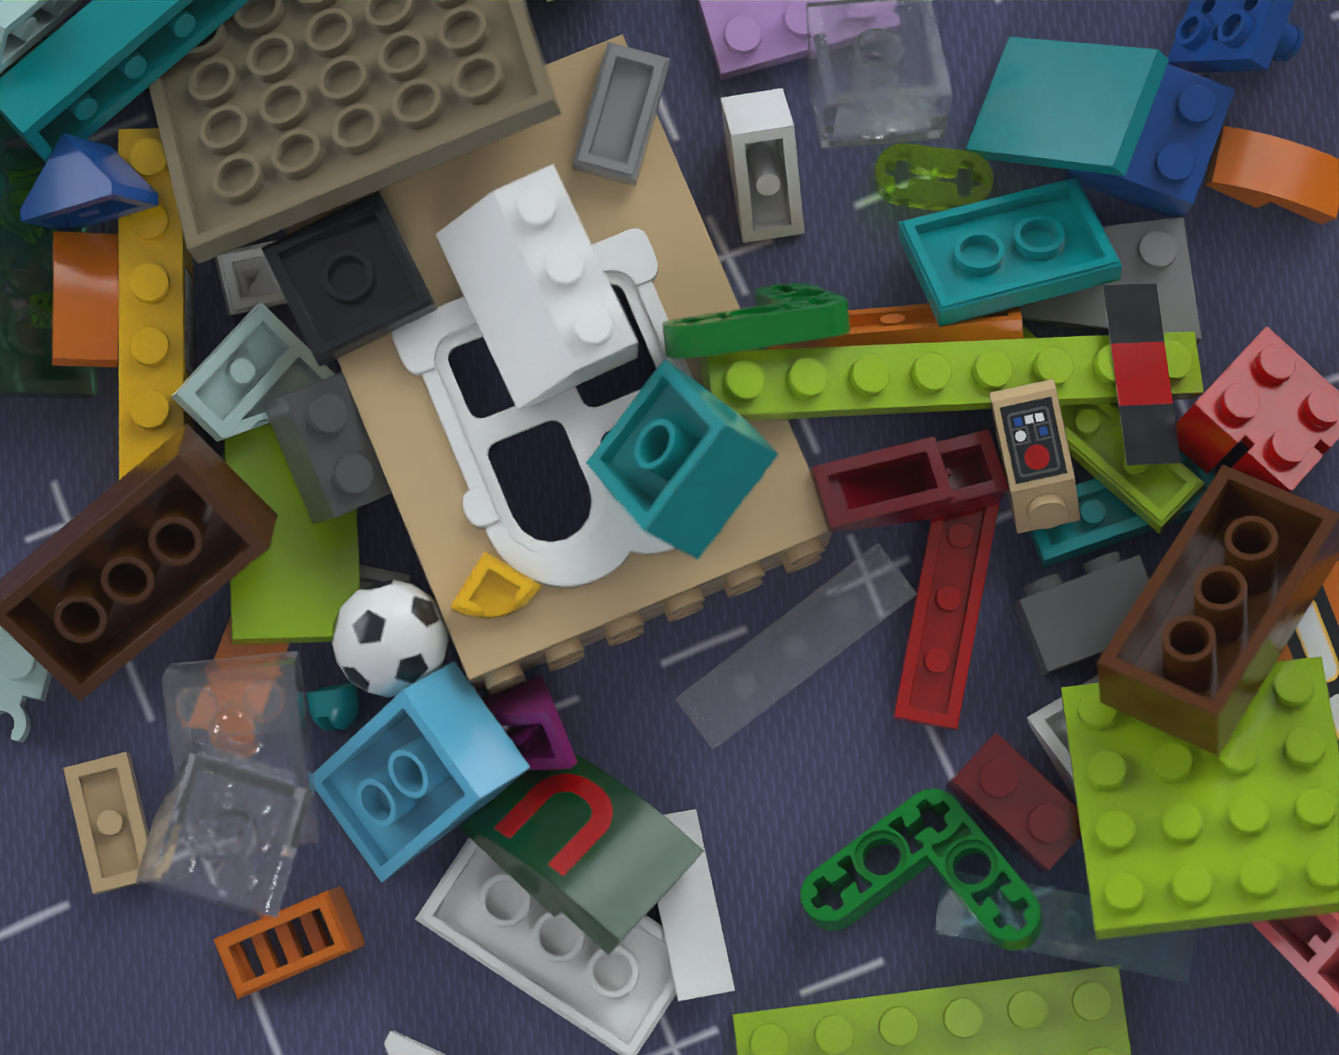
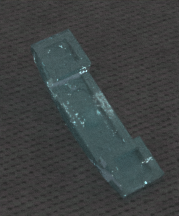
M955 871L956 878L969 885L978 884L987 878V876ZM943 881L933 934L997 946L990 940ZM1004 881L1001 887L1004 885H1008L1009 883L1007 881ZM1026 884L1040 904L1044 927L1036 942L1023 949L1024 951L1120 969L1126 972L1181 983H1189L1198 928L1096 940L1090 896ZM998 889L990 898L998 906L1003 920L999 928L1001 929L1008 924L1014 926L1017 931L1024 928L1026 922L1023 913L1027 908L1024 907L1019 911H1014L1002 898L1000 889ZM985 900L977 902V904L981 906Z

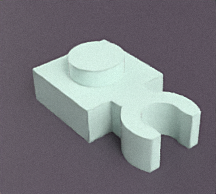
M0 626V715L4 713L11 714L14 719L11 740L23 743L28 737L31 728L30 716L25 710L27 698L45 702L52 675Z

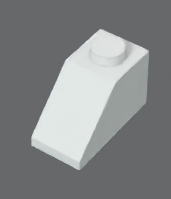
M783 88L722 97L721 105L726 150L743 243L804 234L795 128Z

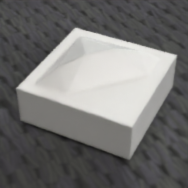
M275 241L234 249L215 257L228 316L250 312L260 303H263L267 308L288 304L261 249Z

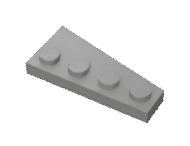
M1177 217L1103 226L1122 264L1121 280L1103 285L1156 283L1163 333L1195 331L1196 343L1198 344L1202 337L1184 218ZM1103 285L1020 306L1022 321L1056 324V327L1081 330L1082 328L1109 331Z

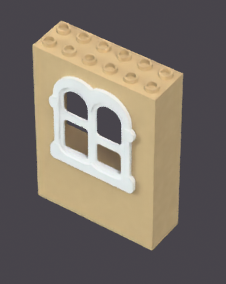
M623 34L546 65L562 114L284 228L287 236L379 191L437 307V310L337 358L468 679L476 691L487 687L490 696L525 683L526 679L523 672L547 663L550 671H555L582 660L586 657L584 647L606 638L609 647L632 640L645 633L643 628L645 621L662 614L666 615L668 622H674L690 616L704 608L702 602L705 601L706 596L724 589L728 598L748 592L763 584L761 578L766 575V571L783 565L787 574L806 568L822 559L820 554L826 550L825 547H827L833 531L829 532L808 465L788 419L748 421L779 455L726 522L721 532L713 539L700 558L696 559L644 532L586 464L600 445L604 434L613 428L641 389L593 408L583 403L576 386L520 412H518L516 406H513L482 419L472 416L466 406L449 365L448 358L451 351L456 347L483 336L437 240L436 234L492 191L549 165H554L610 285L618 286L625 293L656 369L666 359L703 386L700 362L702 357L686 359L666 357L662 323L676 318L740 309L657 113L636 186L573 169L574 157L607 43L611 42L628 47ZM548 421H557L565 428L589 485L592 499L589 518L581 530L568 539L555 542L536 540L520 529L510 512L488 458V451L493 444ZM484 551L542 586L539 593L526 606L500 618L477 619L459 614L450 608Z

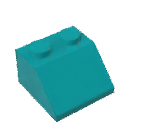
M664 359L586 464L644 532L699 559L779 454L747 420L675 364Z

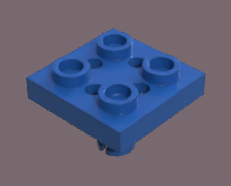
M1190 0L1185 16L1176 29L1175 41L1168 57V64L1191 73L1263 71L1268 70L1272 59L1276 62L1290 60L1299 51L1304 39L1302 29L1287 21L1295 0Z

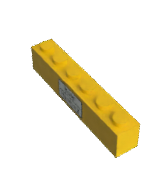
M159 128L118 129V154L158 193L159 206L118 218L119 480L186 424L194 430V419L171 398L172 394L194 372L193 256L187 249Z

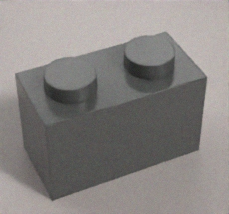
M342 372L263 404L313 524L338 517L392 493Z
M1115 551L1082 565L1086 573L1084 576L1062 583L1060 575L1057 573L1023 587L1026 597L1020 599L1012 608L1040 678L1103 654L1149 582L1140 555L1122 561L1119 552Z

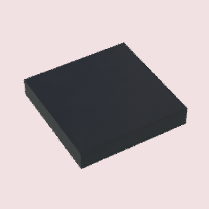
M379 191L261 248L319 367L437 310L427 286Z

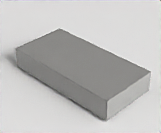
M611 42L607 43L574 157V170L636 186L670 68V58Z

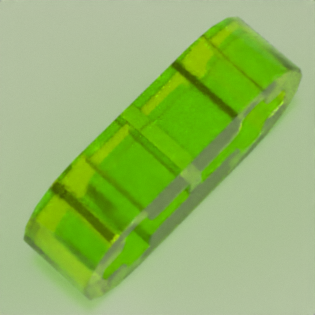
M910 143L894 144L886 148L878 157L873 173L874 187L885 201L899 206L939 211L987 200L994 182L993 171L988 161L979 154L965 150ZM904 160L909 162V172L928 175L929 180L912 178L909 180L907 188L901 189L895 187V177L885 174V170H894L897 161ZM966 168L971 170V180L980 182L981 186L972 187L969 196L957 195L958 188L956 184L937 181V177L956 178L959 169Z

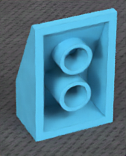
M453 661L402 690L320 766L308 780L382 883L473 815L474 812L494 799L526 772L530 766L482 701L475 688Z

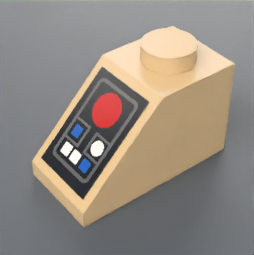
M1051 379L989 393L1000 464L1009 488L1006 493L1017 534L1038 529H1050L1061 524L1080 521L1075 476L1054 380Z

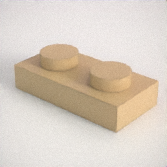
M123 752L63 768L92 894L98 895L160 879L130 753Z

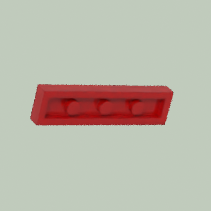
M1000 500L997 504L930 518L892 719L951 731L958 729Z

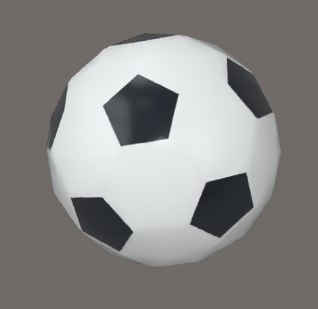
M397 580L375 582L358 590L341 606L333 624L332 643L336 662L350 682L367 692L384 697H394L402 690L441 669L448 653L449 637L447 625L440 608L431 595L415 585Z

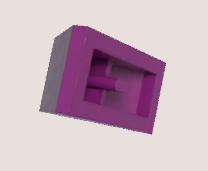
M542 676L482 700L530 766L528 770L571 769L577 763L555 704Z

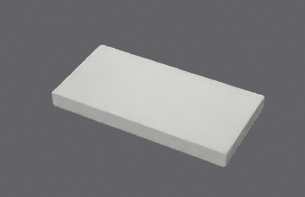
M468 838L415 919L619 1055L638 1054L677 994L662 925L645 916L620 944L607 955L563 912H560L556 917L551 915L470 838Z

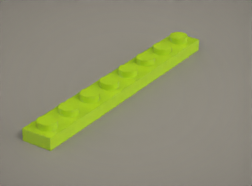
M1195 331L1165 332L1163 335L1172 400L1195 399L1204 393ZM1109 335L748 350L705 356L700 359L703 387L747 421L992 409L989 393L1051 379L1054 380L1060 406L1118 403Z

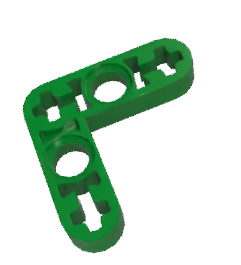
M785 283L757 288L754 290L755 307L688 316L663 322L666 357L671 359L697 358L844 335L850 332L847 298L808 283Z
M937 788L925 789L913 795L813 870L804 880L800 890L801 903L810 921L818 928L827 931H837L852 925L931 865L990 940L1000 948L1009 951L1023 950L1036 942L1044 927L1043 913L1033 892L959 802L947 791ZM931 809L934 814L941 815L947 811L944 815L947 827L939 833L932 827L925 828L914 837L920 850L915 854H911L905 838L897 831L902 827H906L911 838L925 826L921 816L924 812ZM887 844L894 846L900 851L901 859L894 871L886 875L873 874L865 867L867 854L876 846ZM969 854L983 855L991 862V871L988 877L978 884L969 885L963 883L955 876L957 863ZM854 865L862 883L868 889L860 893L854 882L840 894L844 903L840 909L834 911L829 905H824L817 909L822 904L819 892L827 886L832 891L838 892L849 885L852 881L846 869ZM1004 881H1007L1009 883L1008 885H1004L1001 887ZM998 889H1000L1002 898L1014 911H1019L1024 907L1027 908L1023 913L1026 922L1024 928L1017 931L1010 924L1001 929L999 928L1003 920L998 906L990 898ZM985 900L981 906L977 904V902Z

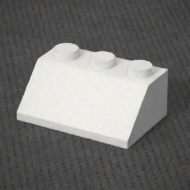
M553 164L492 191L436 234L437 240L518 412L638 358V342Z

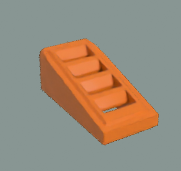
M341 886L322 892L213 939L237 999L365 945L364 937L345 891ZM319 908L324 917L328 930L331 934L334 945L330 946V943L322 926L321 920L316 911ZM298 917L313 950V954L305 956L291 921ZM272 928L275 929L289 963L282 967L267 934V930ZM249 938L253 942L265 974L258 977L255 976L241 942Z

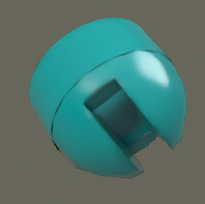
M353 683L327 686L306 692L308 709L313 722L322 730H345L354 723L359 715L360 701L357 685Z

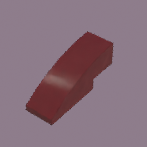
M989 429L936 442L935 436L812 466L809 470L829 532L890 526L997 504L1009 489Z

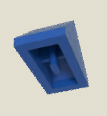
M63 133L20 209L21 222L63 232H72L159 206L158 193L110 145Z

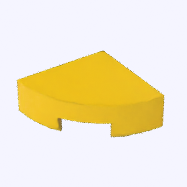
M484 551L450 608L467 617L477 619L500 618L526 606L539 593L542 586Z

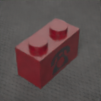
M998 733L988 738L946 784L954 794L1039 873L1050 870L1081 836L1077 807Z

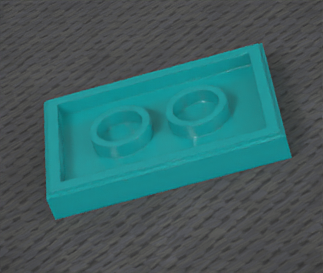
M1009 37L966 150L978 159L1125 176L1169 59L1158 49Z
M1077 177L898 222V238L939 327L1121 280L1122 264Z

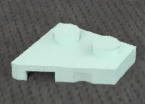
M260 303L243 318L172 394L171 398L216 441H220L270 423L263 404L335 374L326 365L319 367L311 350L263 303Z

